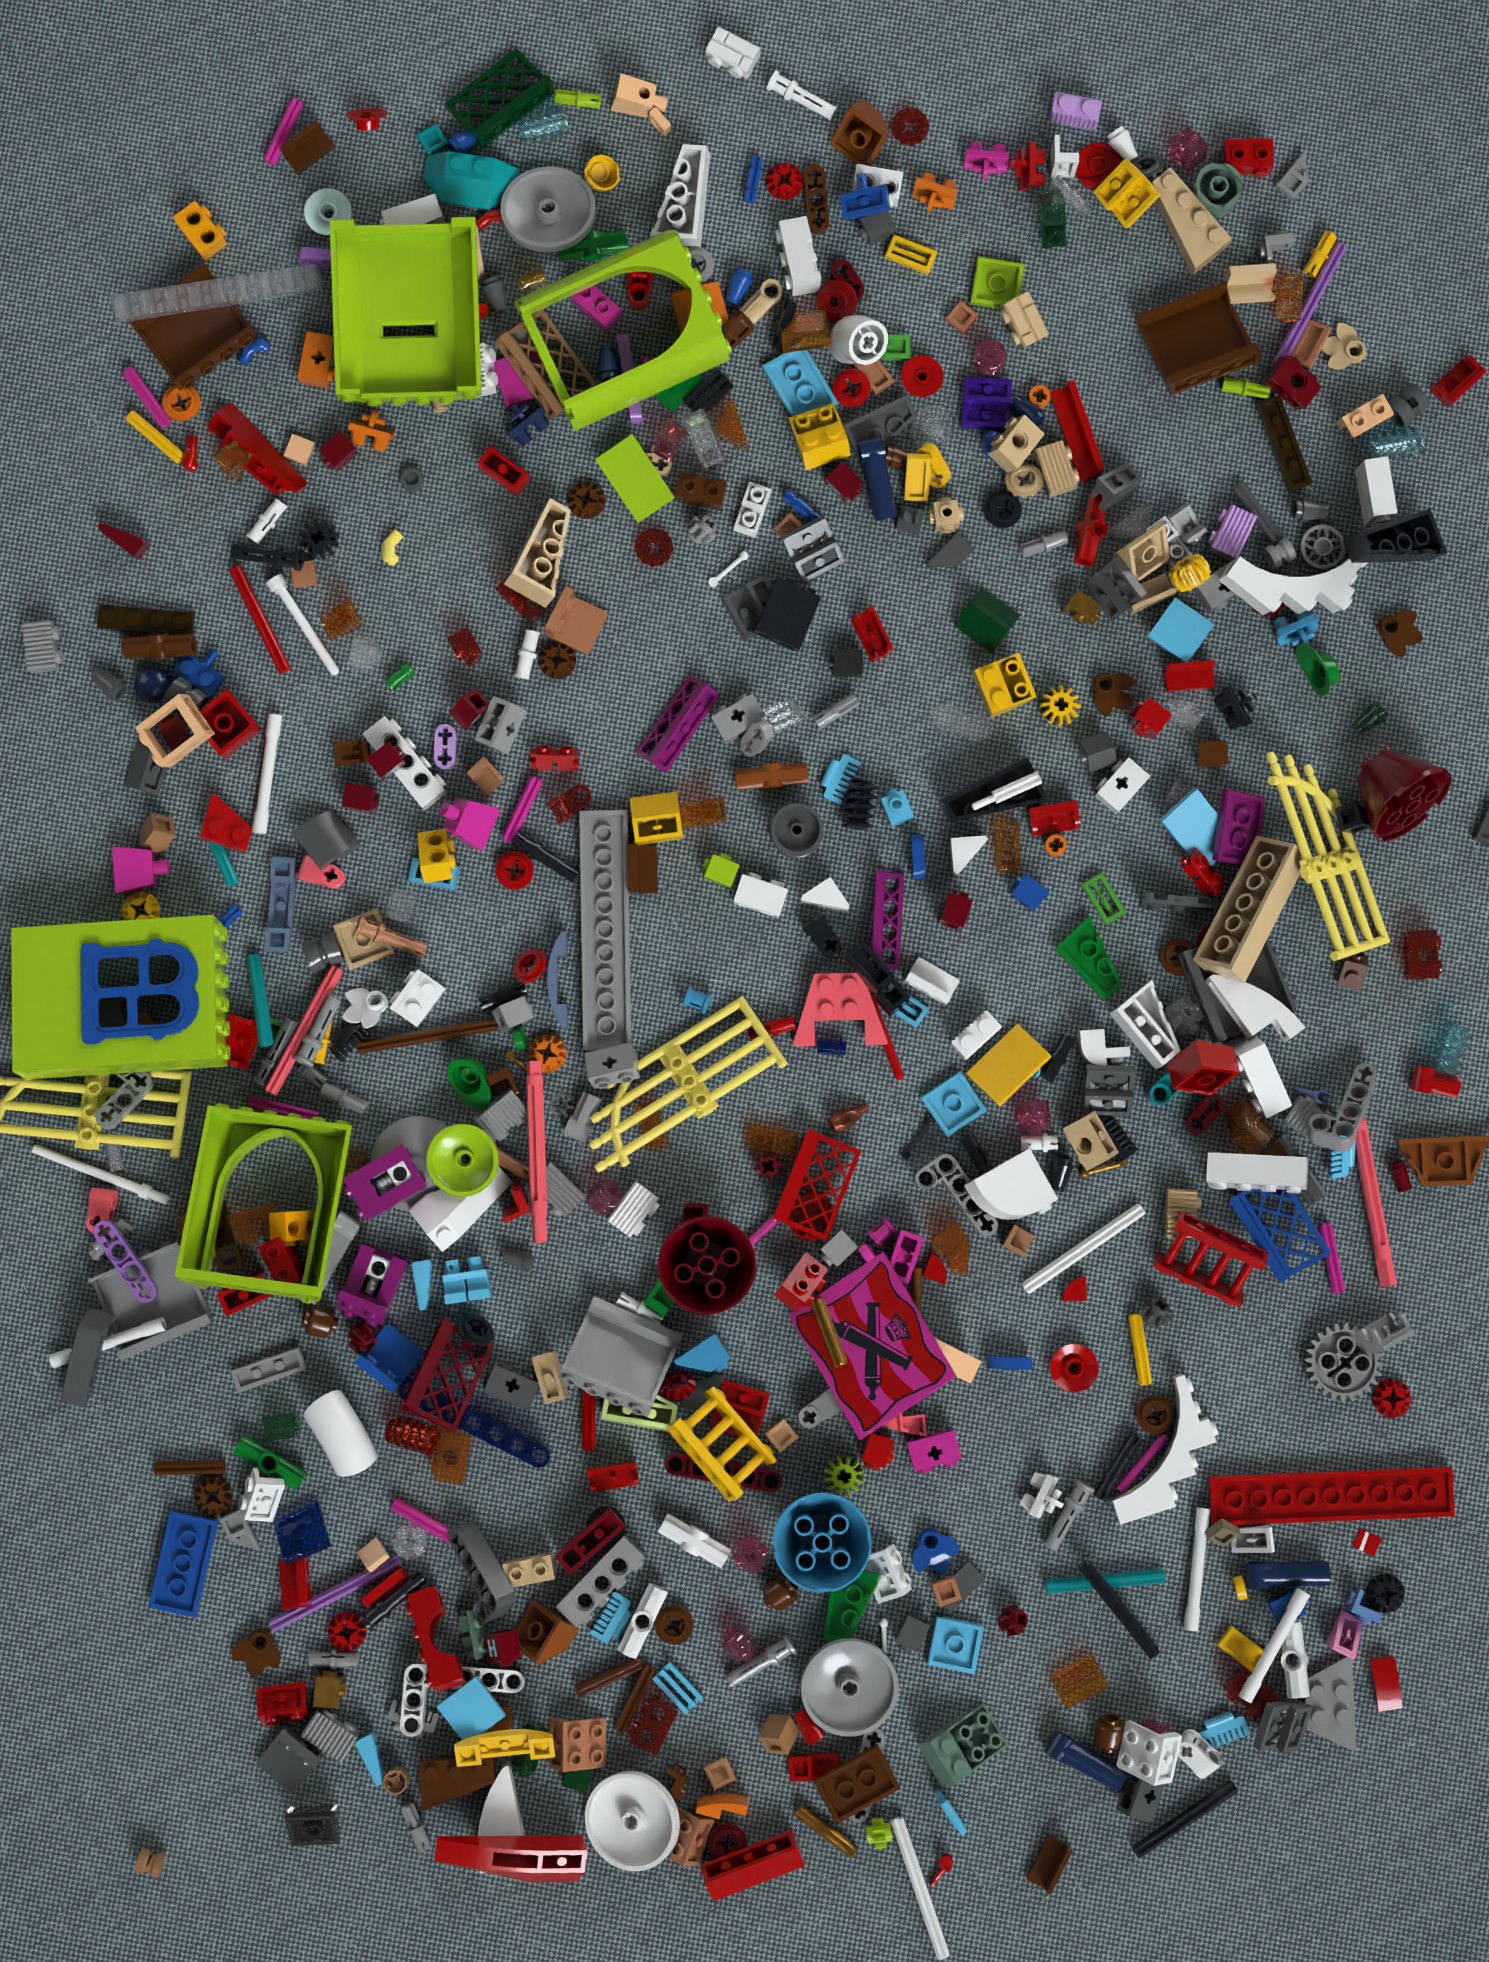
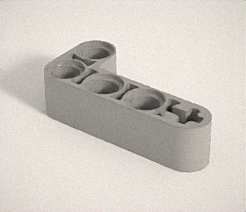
M1362 1063L1355 1068L1336 1118L1325 1114H1314L1311 1116L1308 1124V1139L1311 1143L1339 1152H1346L1352 1148L1375 1089L1377 1071L1373 1065Z
M942 1154L915 1173L914 1182L921 1189H930L943 1181L980 1235L991 1236L997 1231L998 1222L994 1216L988 1213L983 1214L982 1217L986 1221L991 1220V1230H981L982 1221L980 1218L974 1220L973 1216L979 1215L983 1210L980 1207L975 1212L967 1210L966 1203L971 1197L966 1188L961 1192H956L953 1189V1181L957 1178L963 1179L965 1184L970 1182L953 1156ZM943 1158L949 1159L952 1163V1167L948 1172H943L939 1168V1162ZM922 1172H929L932 1176V1181L927 1186L919 1182V1175Z
M342 1210L338 1212L335 1219L323 1290L362 1224V1221ZM304 1275L298 1284L302 1285ZM311 1300V1304L315 1305L316 1301Z

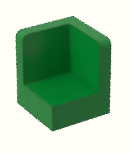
M659 1279L644 1304L664 1317L674 1301L667 1295Z

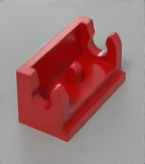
M1469 355L1467 358L1464 357L1430 391L1448 409L1487 370Z
M873 606L867 608L865 612L857 613L853 616V619L850 621L871 663L893 653L892 643Z
M1077 800L1029 808L1027 811L1032 837L1079 829L1080 817Z
M229 1014L227 1021L230 1025V1035L226 1036V1045L230 1047V1059L227 1060V1064L248 1070L258 1041L256 1022Z
M636 1460L592 1467L587 1470L592 1493L640 1484Z

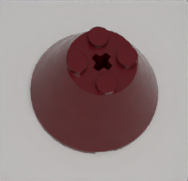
M1390 746L1385 747L1374 758H1366L1360 765L1362 770L1358 775L1357 782L1372 835L1377 840L1382 838L1386 842L1397 839L1416 828L1429 817L1426 812L1435 803L1439 806L1447 795L1452 783L1451 774L1445 768L1395 751Z
M701 1216L681 1223L667 1236L659 1253L658 1272L665 1292L677 1305L696 1314L712 1315L733 1308L747 1295L756 1274V1257L750 1240L735 1224L719 1217ZM704 1258L713 1260L712 1270L708 1271L707 1268L701 1267V1264L704 1263Z

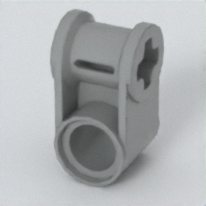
M827 1389L799 1410L798 1421L803 1427L813 1428L842 1410L831 1389ZM805 1411H808L809 1413H815V1415L813 1416V1423H810L809 1421L803 1422V1418L805 1417Z

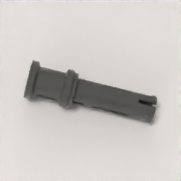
M284 1016V1020L273 1040L274 1043L270 1046L267 1055L261 1057V1064L256 1075H252V1081L263 1087L266 1086L299 1021L292 1017Z

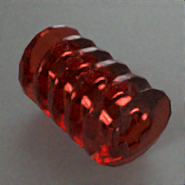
M400 1415L396 1420L392 1419L389 1421L385 1428V1439L389 1444H395L398 1447L410 1449L427 1456L432 1455L436 1450L439 1438V1428L436 1425L430 1426L429 1423H422L420 1420Z

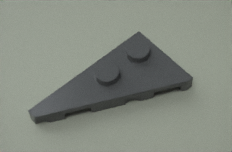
M1146 892L1141 896L1140 906H1146L1147 911H1161V907H1169L1171 912H1185V908L1219 910L1223 900L1198 899L1199 897L1170 894L1154 897V893Z

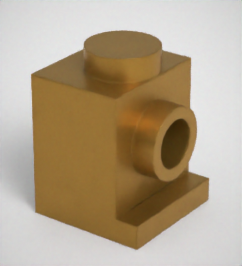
M1078 589L1062 613L1066 615L1070 612L1072 614L1071 618L1077 623L1093 626L1101 616L1098 613L1101 605Z

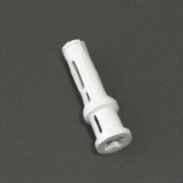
M777 70L773 73L766 88L768 91L773 90L783 95L787 101L792 99L808 109L826 117L828 120L832 119L837 109V106H833L799 87L796 80L790 81L779 75Z

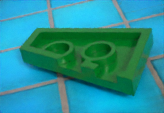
M1088 916L1054 950L1105 1001L1122 985V982L1102 945L1103 942L1093 926L1091 917Z
M863 1571L850 1585L838 1591H830L823 1639L835 1641L852 1638L883 1574Z

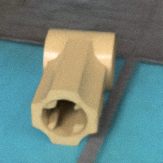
M775 279L765 280L761 288L740 309L751 324L755 325L773 305L781 300L782 288L780 283ZM774 287L778 293L774 297H768L765 294L767 288Z

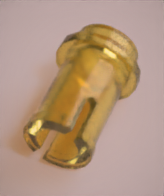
M537 268L535 272L516 279L522 294L539 285L543 287L544 283L548 282L543 270H537Z

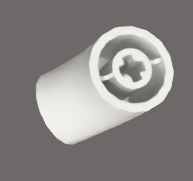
M862 315L847 316L839 320L831 330L828 343L829 349L833 357L842 364H872L884 354L888 344V333L885 326L875 319Z
M341 1390L331 1391L321 1396L307 1408L303 1417L321 1444L336 1475L345 1477L357 1474L367 1469L376 1461L378 1454Z

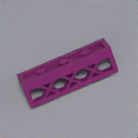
M689 675L635 753L651 762L662 772L667 773L720 695L707 683ZM692 685H697L694 692L688 695V691L692 687ZM682 705V709L680 710V712L674 714L676 708ZM669 724L667 731L661 734L662 728ZM655 744V748L648 755L646 753L651 745Z
M876 871L871 950L882 960V952L889 947L895 954V964L885 965L888 969L899 970L904 874ZM885 878L899 879L898 889L892 895L885 889ZM897 893L898 902L893 898ZM889 900H892L897 906V913L891 919L884 913V905ZM896 917L897 926L892 922ZM885 918L887 922L883 925V919ZM889 923L896 930V937L890 942L883 937V929ZM882 941L886 944V946L883 949ZM894 941H896L895 949L891 946Z

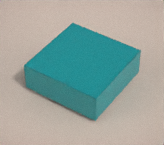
M437 123L416 135L427 155L436 154L448 146L447 140Z

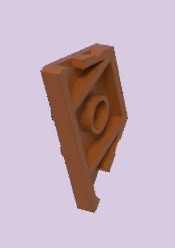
M1489 1135L1396 1139V1143L1421 1187L1472 1185L1476 1176V1170L1482 1162L1484 1151L1489 1143Z

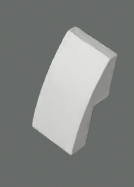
M749 482L733 531L756 538L772 489Z
M1164 516L1148 527L1146 531L1160 522L1165 523L1170 560L1166 563L1171 568L1175 566L1176 562L1181 561L1182 558H1187L1192 553L1181 541L1179 533Z

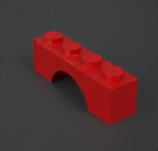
M434 1585L407 1595L409 1603H406V1609L409 1617L414 1618L416 1626H413L412 1630L416 1641L420 1640L422 1649L419 1650V1655L422 1663L427 1664L428 1672L425 1673L429 1687H433L439 1693L466 1683L460 1659L455 1655L444 1654L438 1651L434 1643L435 1626L446 1614L440 1590Z

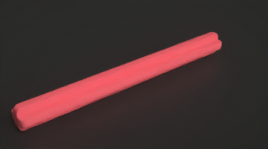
M335 965L329 967L265 1086V1090L272 1095L279 1093L295 1063L293 1057L298 1054L303 1044V1037L309 1035L326 1000V996H331L343 973L341 968Z

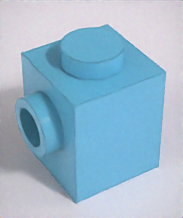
M895 788L883 793L884 797L880 799V803L890 828L913 819L914 815L903 790L897 791Z

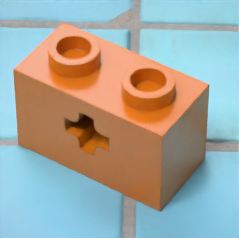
M307 331L297 378L301 384L329 389L330 382H333L335 378V368H333L334 336ZM320 357H323L325 361H320L318 365L315 360L318 361Z

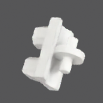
M1035 1472L1030 1484L1039 1488L1040 1491L1037 1497L1025 1493L1020 1505L1030 1511V1515L1041 1518L1044 1509L1052 1514L1055 1505L1062 1508L1064 1503L1058 1500L1062 1492L1058 1489L1054 1490L1059 1478Z

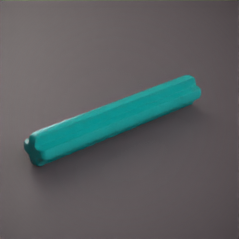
M250 954L247 956L258 1040L261 1047H268L274 1042L260 954Z

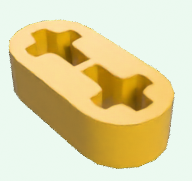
M925 443L917 450L916 454H931L929 484L934 488H942L951 478L950 470L939 449L934 444ZM935 474H937V475H940V474H941L943 478H942V479H941L940 477L937 478V477L935 476Z

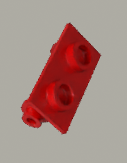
M546 745L536 746V748H532L530 757H535L531 758V768L552 771L553 762H557V771L574 772V769H579V760H574V758L578 759L580 750H574V747L562 746L560 749H550V746Z
M1195 847L1191 857L1184 856L1180 860L1181 868L1190 879L1197 875L1199 876L1193 882L1203 895L1210 897L1215 893L1218 897L1223 884L1222 878L1209 865L1205 855L1201 854Z

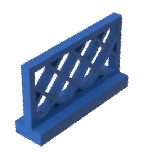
M1261 1189L1239 1191L1232 1195L1229 1201L1256 1246L1268 1251L1267 1264L1279 1284L1332 1253L1296 1193H1288L1290 1196L1285 1195L1286 1189L1282 1190V1194L1264 1192ZM1252 1191L1264 1193L1261 1206L1252 1204L1246 1195ZM1267 1194L1280 1198L1278 1210L1264 1207ZM1283 1199L1294 1202L1296 1205L1294 1215L1281 1211ZM1262 1211L1276 1214L1274 1226H1269L1262 1222ZM1279 1215L1293 1219L1290 1231L1277 1228ZM1296 1220L1307 1223L1309 1227L1307 1236L1293 1232ZM1275 1231L1289 1235L1286 1247L1276 1245L1273 1240ZM1292 1236L1306 1240L1303 1252L1289 1248ZM1308 1242L1319 1243L1323 1252L1316 1256L1306 1253ZM1288 1252L1302 1256L1300 1265L1293 1269L1290 1268L1286 1261ZM1305 1257L1311 1258V1259H1309V1260H1307V1261L1304 1262V1258H1305Z

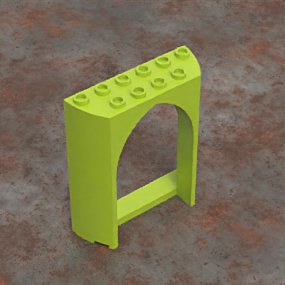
M666 230L514 300V304L574 432L729 361V353L732 352L728 340L724 339L721 331V325H723L717 311L713 313L711 309L712 299L707 289L702 290L701 275L697 268H692L691 254L687 246L682 247L677 230ZM629 272H652L664 275L678 282L691 293L692 306L688 322L680 337L667 351L647 363L573 397L569 396L531 315L609 278Z
M216 1103L215 1106L208 1105L174 1277L184 1283L197 1284V1288L206 1289L208 1285L300 1298L302 1303L310 1304L311 1300L320 1301L352 1125L343 1120H335V1123L325 1122V1119L321 1117H311V1120L302 1119V1116L293 1113L281 1116L271 1110H263V1113L253 1112L254 1110L249 1107H239V1110L231 1109L229 1105ZM284 1136L292 1140L310 1157L315 1167L318 1181L317 1206L302 1285L210 1272L224 1194L234 1169L251 1150L260 1144Z

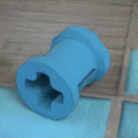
M689 986L682 1006H690L701 1010L702 1014H706L712 994L700 993Z

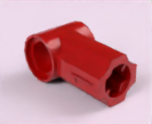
M1415 1065L1410 1089L1427 1094L1435 1093L1457 1098L1461 1089V1078L1438 1073L1432 1068Z

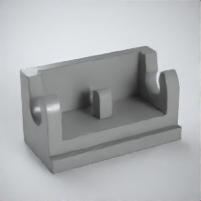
M1391 1312L1357 1330L1367 1355L1386 1351L1415 1334L1414 1329H1411L1406 1316L1402 1312L1397 1314L1401 1324L1397 1323L1396 1317Z

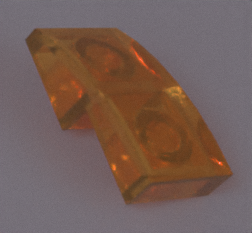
M748 1124L744 1148L795 1156L798 1132Z

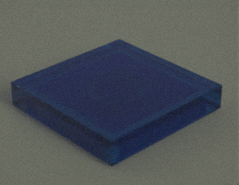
M318 1502L273 1521L283 1561L286 1565L332 1547L322 1509Z

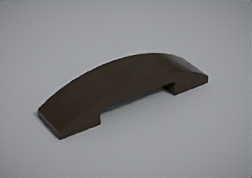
M223 1199L213 1251L220 1273L244 1266L239 1242L225 1199Z

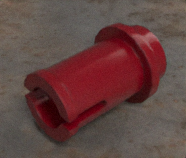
M1404 1160L1391 1163L1389 1171L1393 1173L1397 1192L1400 1193L1413 1189L1407 1172L1408 1164H1405Z

